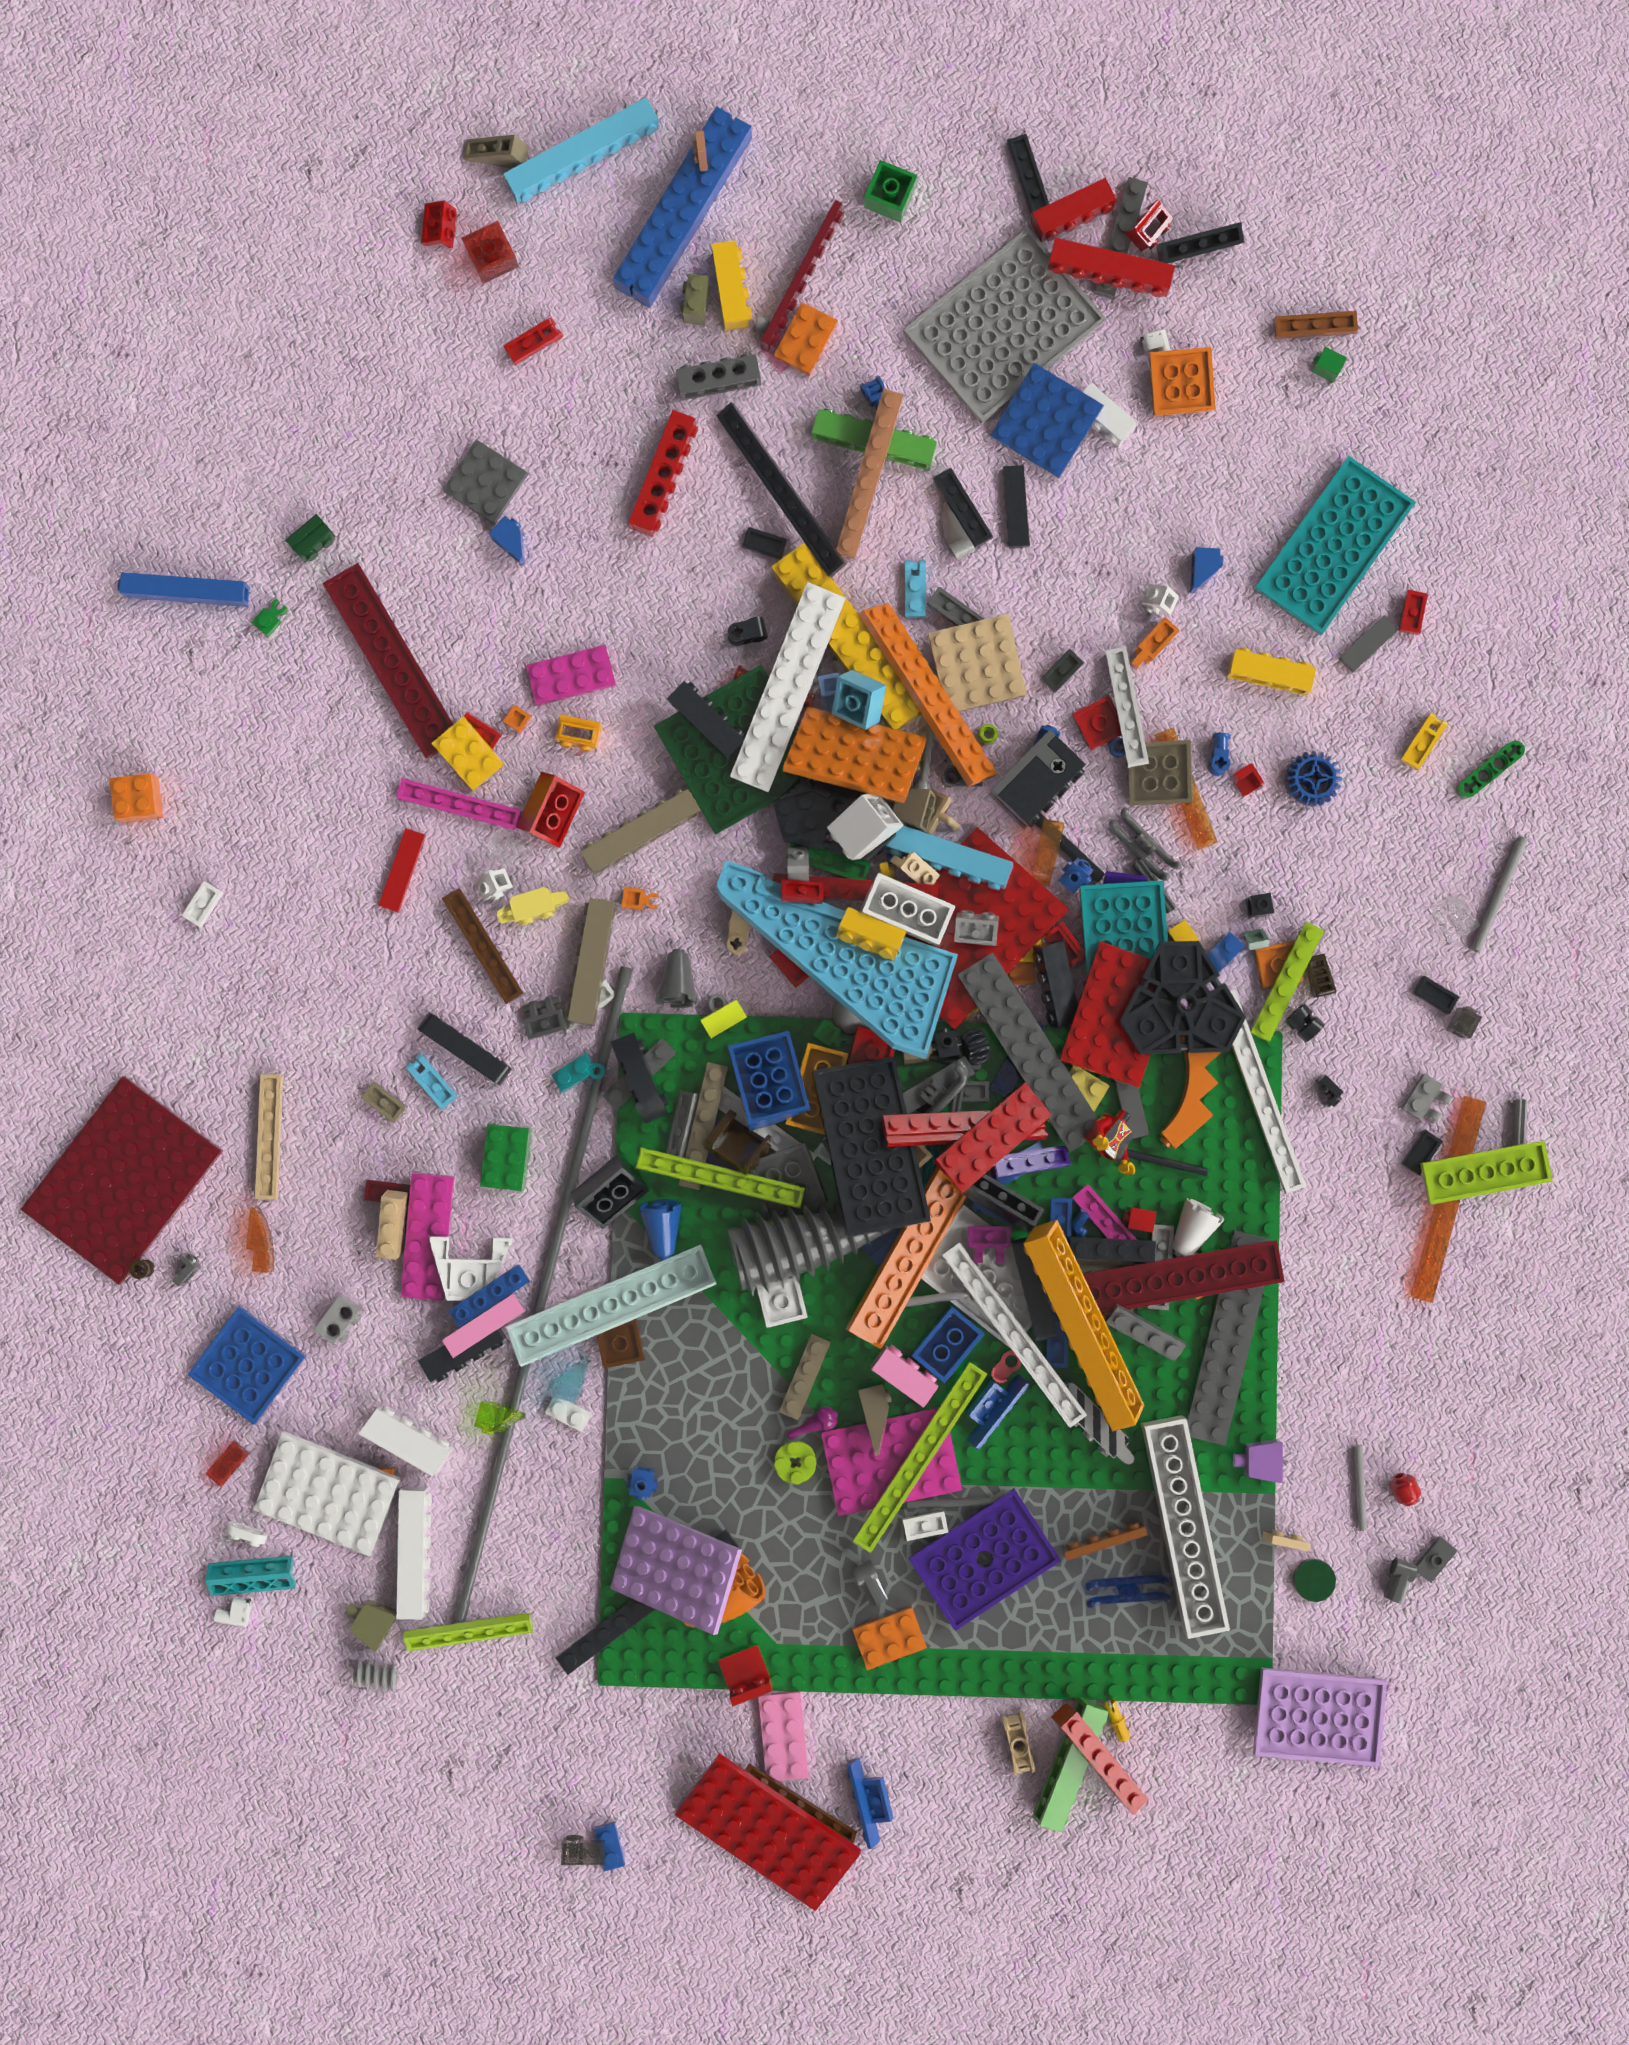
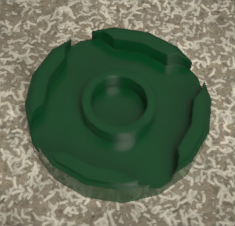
M1311 1558L1302 1561L1298 1568L1295 1569L1293 1584L1301 1597L1311 1602H1320L1332 1595L1336 1587V1576L1329 1564L1321 1559Z

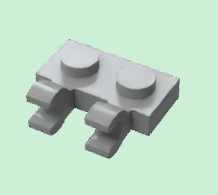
M1423 1074L1401 1109L1419 1120L1425 1116L1433 1122H1439L1442 1114L1429 1108L1434 1098L1447 1105L1451 1103L1454 1097L1440 1090L1443 1084L1429 1075Z

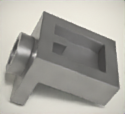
M181 1253L178 1256L186 1266H181L175 1273L176 1277L172 1281L177 1286L186 1285L202 1267L198 1263V1258L192 1253Z

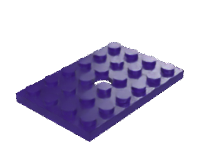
M1015 1488L949 1530L948 1533H944L908 1557L955 1631L1061 1562V1559ZM981 1551H988L993 1556L992 1563L987 1567L980 1566L976 1561V1557Z

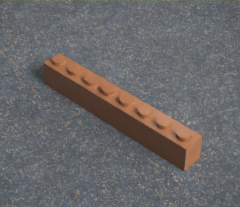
M883 388L836 549L841 556L854 560L857 558L904 396L901 393Z

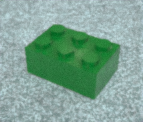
M487 1124L480 1187L525 1191L532 1136L531 1128Z

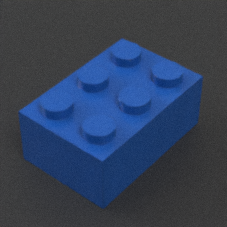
M950 1305L913 1349L911 1356L945 1383L985 1333Z

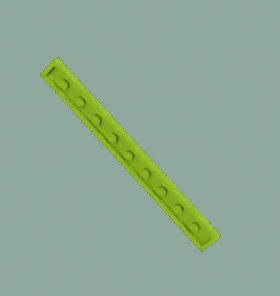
M968 1362L853 1538V1542L868 1552H872L987 1376L986 1372Z

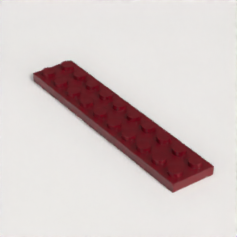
M356 563L325 581L323 585L424 757L429 759L439 753L432 742L454 724L360 564Z
M1277 1240L1156 1260L1155 1263L1145 1262L1083 1273L1101 1314L1109 1313L1116 1303L1128 1310L1285 1282Z

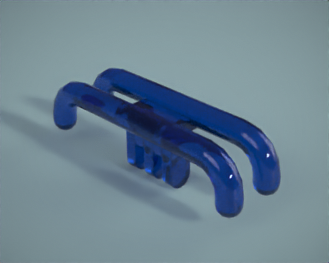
M1164 1575L1089 1580L1085 1583L1087 1591H1092L1093 1588L1115 1586L1116 1595L1091 1597L1087 1599L1086 1605L1088 1608H1093L1095 1605L1143 1601H1164L1168 1603L1171 1601L1169 1594L1165 1592L1140 1593L1137 1585L1153 1583L1168 1585L1170 1580Z

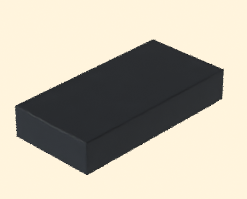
M748 527L742 548L781 560L787 539Z
M1426 976L1421 977L1412 992L1413 995L1447 1015H1450L1460 996Z
M1423 1130L1401 1164L1420 1176L1422 1174L1420 1163L1429 1162L1443 1141L1429 1131Z

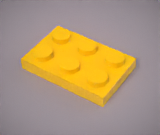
M464 716L432 742L433 746L472 791L505 765Z

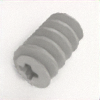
M359 1659L354 1668L352 1686L357 1681L358 1687H362L365 1683L366 1688L370 1689L374 1684V1689L378 1690L382 1685L383 1691H387L390 1686L391 1691L395 1692L399 1671L396 1670L395 1664L390 1669H388L387 1663H384L383 1667L379 1668V1662L376 1661L375 1665L371 1667L370 1660H368L366 1665L363 1666L362 1659Z

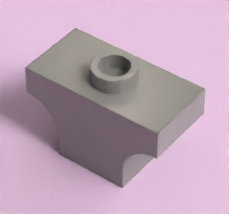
M788 847V880L809 881V852L807 847Z

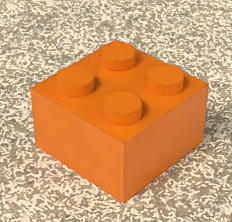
M147 773L109 778L113 817L115 820L126 823L163 818L159 777Z

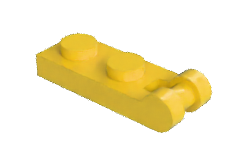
M1430 712L1403 753L1400 761L1418 771L1446 729L1448 722L1436 718V714ZM1430 725L1436 727V730L1434 731L1431 728H1429Z

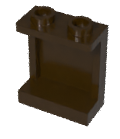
M729 1109L706 1139L704 1149L744 1175H747L750 1170L754 1171L757 1168L761 1155L766 1156L771 1149V1136L767 1135L764 1138L753 1130L749 1131L748 1127L735 1119L737 1113Z

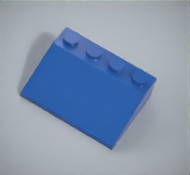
M789 1031L728 1046L729 1057L749 1131L774 1125L810 1110Z

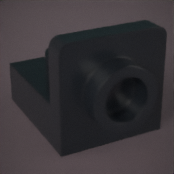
M1321 1075L1316 1080L1319 1084V1090L1325 1095L1330 1094L1323 1105L1325 1107L1336 1106L1342 1100L1340 1096L1344 1091L1327 1075Z

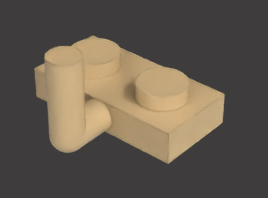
M932 790L937 799L927 834L933 835L940 821L946 823L953 831H958L960 825L951 816L944 814L952 799Z

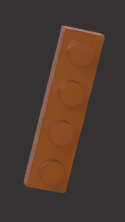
M1357 311L1275 316L1273 319L1275 339L1345 335L1358 332Z
M1132 1522L1126 1525L1127 1528L1121 1530L1113 1528L1106 1531V1534L1102 1536L1095 1534L1088 1536L1086 1541L1080 1543L1078 1541L1069 1542L1066 1544V1547L1062 1548V1551L1068 1561L1148 1535L1146 1527L1142 1523Z

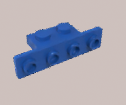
M516 1265L451 1308L449 1313L457 1326L461 1328L510 1295L517 1294L516 1291L528 1284L530 1280L522 1267Z
M1017 1374L1006 1390L993 1380H990L965 1412L979 1423L967 1438V1441L975 1449L979 1450L986 1443L987 1438L999 1426L1005 1415L1013 1408V1405L1030 1385L1021 1375Z
M855 1758L848 1764L847 1774L851 1780L853 1798L856 1800L858 1818L863 1828V1839L867 1844V1848L873 1849L880 1842L876 1823L891 1822L894 1817L884 1777L865 1778L860 1758Z

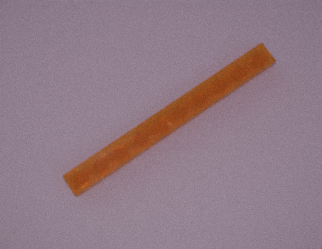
M1468 1096L1463 1097L1447 1158L1473 1153L1486 1101ZM1460 1199L1435 1204L1410 1297L1433 1303Z

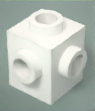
M1149 584L1141 603L1153 615H1158L1159 613L1171 615L1179 596L1165 584Z
M505 868L496 871L488 870L482 873V878L476 881L483 900L492 899L497 901L504 897L505 892L513 888Z

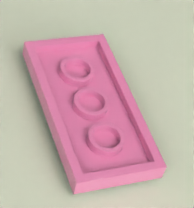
M787 1691L758 1696L766 1774L777 1781L809 1778L801 1692Z

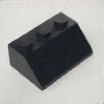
M616 1154L572 1191L571 1194L575 1207L600 1228L604 1229L649 1191V1188L633 1166L619 1154Z

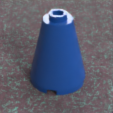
M661 1199L654 1200L652 1205H648V1202L640 1204L639 1211L653 1255L658 1256V1259L670 1258V1255L674 1254L681 1202L677 1203V1200Z

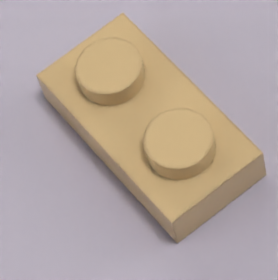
M1272 1529L1271 1533L1263 1531L1262 1540L1309 1552L1311 1543L1304 1541L1303 1536L1291 1533L1290 1537L1284 1536L1285 1532Z

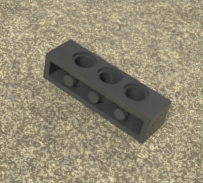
M743 354L739 358L734 359L726 357L718 362L705 361L697 366L684 365L676 369L681 401L761 386L756 354ZM736 369L743 370V373L736 375L733 373V371ZM715 373L723 374L719 379L713 377ZM698 376L703 378L701 382L693 381Z

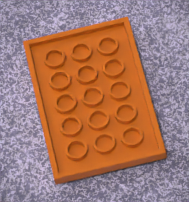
M807 707L784 763L783 771L905 803L926 745L927 737L878 724L865 730L833 715L832 712Z

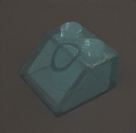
M585 1356L565 1368L551 1379L549 1390L552 1393L550 1397L573 1403L577 1402L581 1396L590 1361L589 1356Z

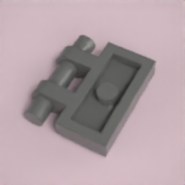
M551 995L541 1001L533 1000L527 1005L522 1006L523 1012H530L531 1018L524 1019L528 1040L568 1030L564 1009L556 1010V1005L563 1002L561 995L555 997ZM546 1008L547 1013L540 1015V1009Z

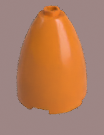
M742 1553L721 1623L737 1618L751 1610L766 1595L765 1586L760 1574L755 1575L753 1569L747 1564L750 1560ZM683 1622L686 1626L696 1628L686 1622Z

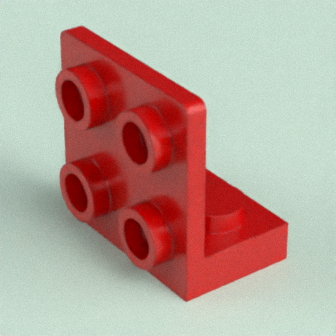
M758 1645L719 1659V1665L730 1691L729 1699L732 1707L772 1691L773 1683Z

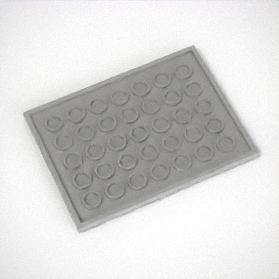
M1026 228L903 329L905 336L981 424L1012 400L1033 363L1046 370L1050 369L1107 320L1069 274H1055L1052 270H1047L1051 253L1029 228Z

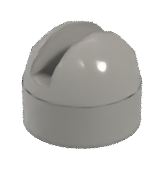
M758 315L754 332L764 334L770 323L768 319Z

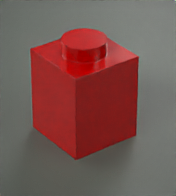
M1128 1207V1211H1124L1123 1223H1126V1228L1153 1233L1156 1212Z

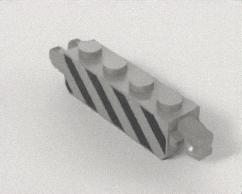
M1072 1381L1063 1382L1087 1414L1086 1417L1074 1426L1080 1425L1085 1430L1082 1434L1090 1442L1095 1440L1100 1445L1097 1449L1105 1457L1110 1455L1114 1459L1117 1456L1125 1464L1133 1463L1134 1455L1126 1448L1129 1444L1128 1437L1121 1430L1112 1431L1110 1425L1105 1422L1104 1413Z

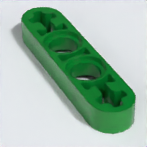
M1516 740L1506 744L1457 785L1456 793L1463 799L1474 796L1514 764L1525 753L1523 743ZM1512 748H1518L1515 754L1510 757L1506 756ZM1495 758H1500L1503 761L1504 765L1501 769L1494 766L1493 761ZM1479 771L1487 773L1488 778L1485 782L1478 779ZM1472 782L1476 784L1469 789V792L1464 793V786Z

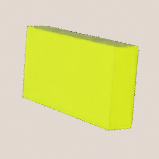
M734 999L700 1020L712 1038L747 1018L737 999Z

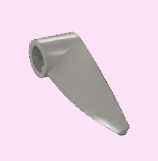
M946 502L942 507L943 530L950 549L959 561L976 549Z

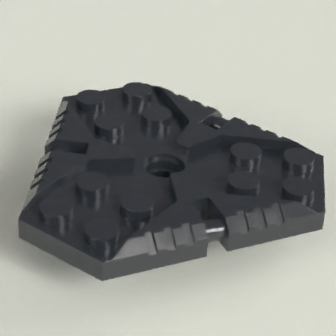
M801 776L773 804L783 841L823 851L824 848L830 850L831 854L847 857L839 843L833 839L832 842L826 841L827 835L831 833L827 827L861 795L868 793L818 781L815 786H812L810 782L813 779ZM837 804L845 805L844 810L841 812H835L834 807ZM896 832L864 857L856 860L870 863L895 838Z
M1199 941L1158 943L1141 976L1142 981L1140 985L1136 986L1118 1021L1138 1055L1181 1053V1051H1186V1053L1229 1052L1246 1016L1225 983L1221 984L1217 977L1220 974ZM1209 982L1212 984L1214 988L1210 991L1206 986V984H1208ZM1149 984L1155 987L1153 992L1147 990ZM1182 998L1188 1003L1186 1010L1182 1009L1180 1005ZM1180 1036H1185V1043H1180Z

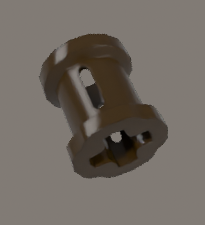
M149 1259L134 1261L129 1269L131 1276L136 1279L150 1277L154 1273V1263ZM141 1265H144L143 1273L140 1272L142 1269Z

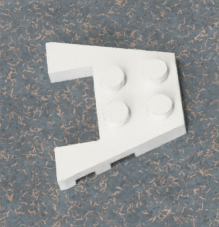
M429 1236L445 1299L447 1301H463L497 1279L501 1266L505 1261L508 1248L512 1243V1238L492 1237L491 1259L448 1258V1236Z

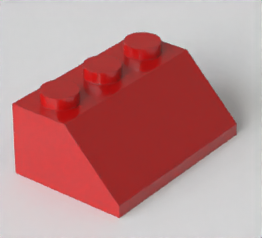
M541 771L516 828L560 848L585 792L556 775Z

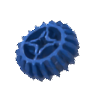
M1312 751L1310 755L1304 752L1302 757L1298 755L1295 758L1296 762H1290L1291 768L1286 770V773L1291 775L1285 777V781L1290 782L1286 789L1292 788L1293 790L1289 795L1294 796L1296 794V802L1303 799V806H1306L1309 802L1311 807H1315L1316 803L1322 806L1324 801L1330 802L1331 796L1335 797L1337 795L1335 790L1341 788L1336 783L1342 780V777L1336 776L1341 770L1334 769L1337 762L1331 764L1329 762L1331 756L1324 759V752L1319 753L1318 757L1316 751ZM1305 764H1310L1307 774L1298 776L1300 768ZM1319 766L1325 770L1326 774L1320 772ZM1312 775H1314V778L1316 777L1317 779L1315 783H1313L1309 778ZM1328 782L1325 792L1317 795L1319 784ZM1300 784H1304L1307 787L1308 792L1303 790Z

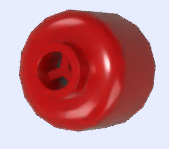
M1398 1473L1389 1484V1488L1397 1503L1411 1506L1419 1501L1421 1489L1413 1475Z

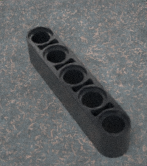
M431 1012L427 1013L417 1028L424 1035L499 1086H501L512 1070L506 1063Z
M1028 1237L1012 1240L1011 1244L1037 1342L1056 1338L1057 1333L1047 1294L1042 1289L1039 1275H1036L1030 1256H1027L1025 1253L1024 1242Z

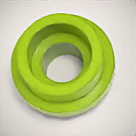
M984 724L978 730V739L983 744H993L998 738V730L992 724ZM986 731L991 733L992 736L990 738L984 736Z

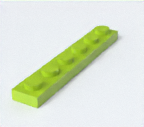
M1307 921L1303 923L1250 1030L1251 1034L1270 1042L1325 930Z
M520 1613L511 1616H499L484 1620L404 1631L403 1639L407 1650L414 1651L533 1633L534 1626L530 1613Z

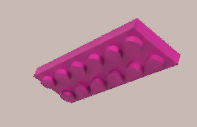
M412 1172L401 1297L444 1300V1292L429 1242V1236H450L455 1176Z

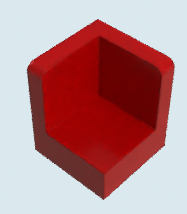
M1253 763L1248 764L1230 776L1243 797L1265 784Z

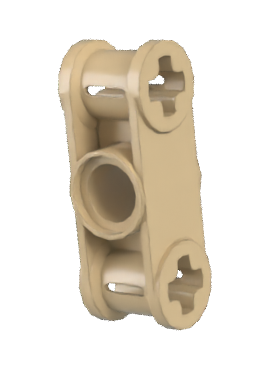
M733 909L729 920L727 947L732 954L739 955L746 949L751 925ZM736 940H739V943L742 944V947L739 946L737 950H734V947L731 945V943H735Z
M1023 1711L1007 1717L1002 1715L1014 1776L1016 1777L1019 1773L1028 1771L1034 1773L1035 1766L1029 1748ZM1018 1740L1024 1742L1020 1747L1013 1746Z

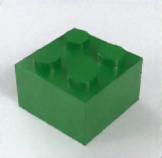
M880 160L865 193L864 208L901 223L917 187L918 175Z

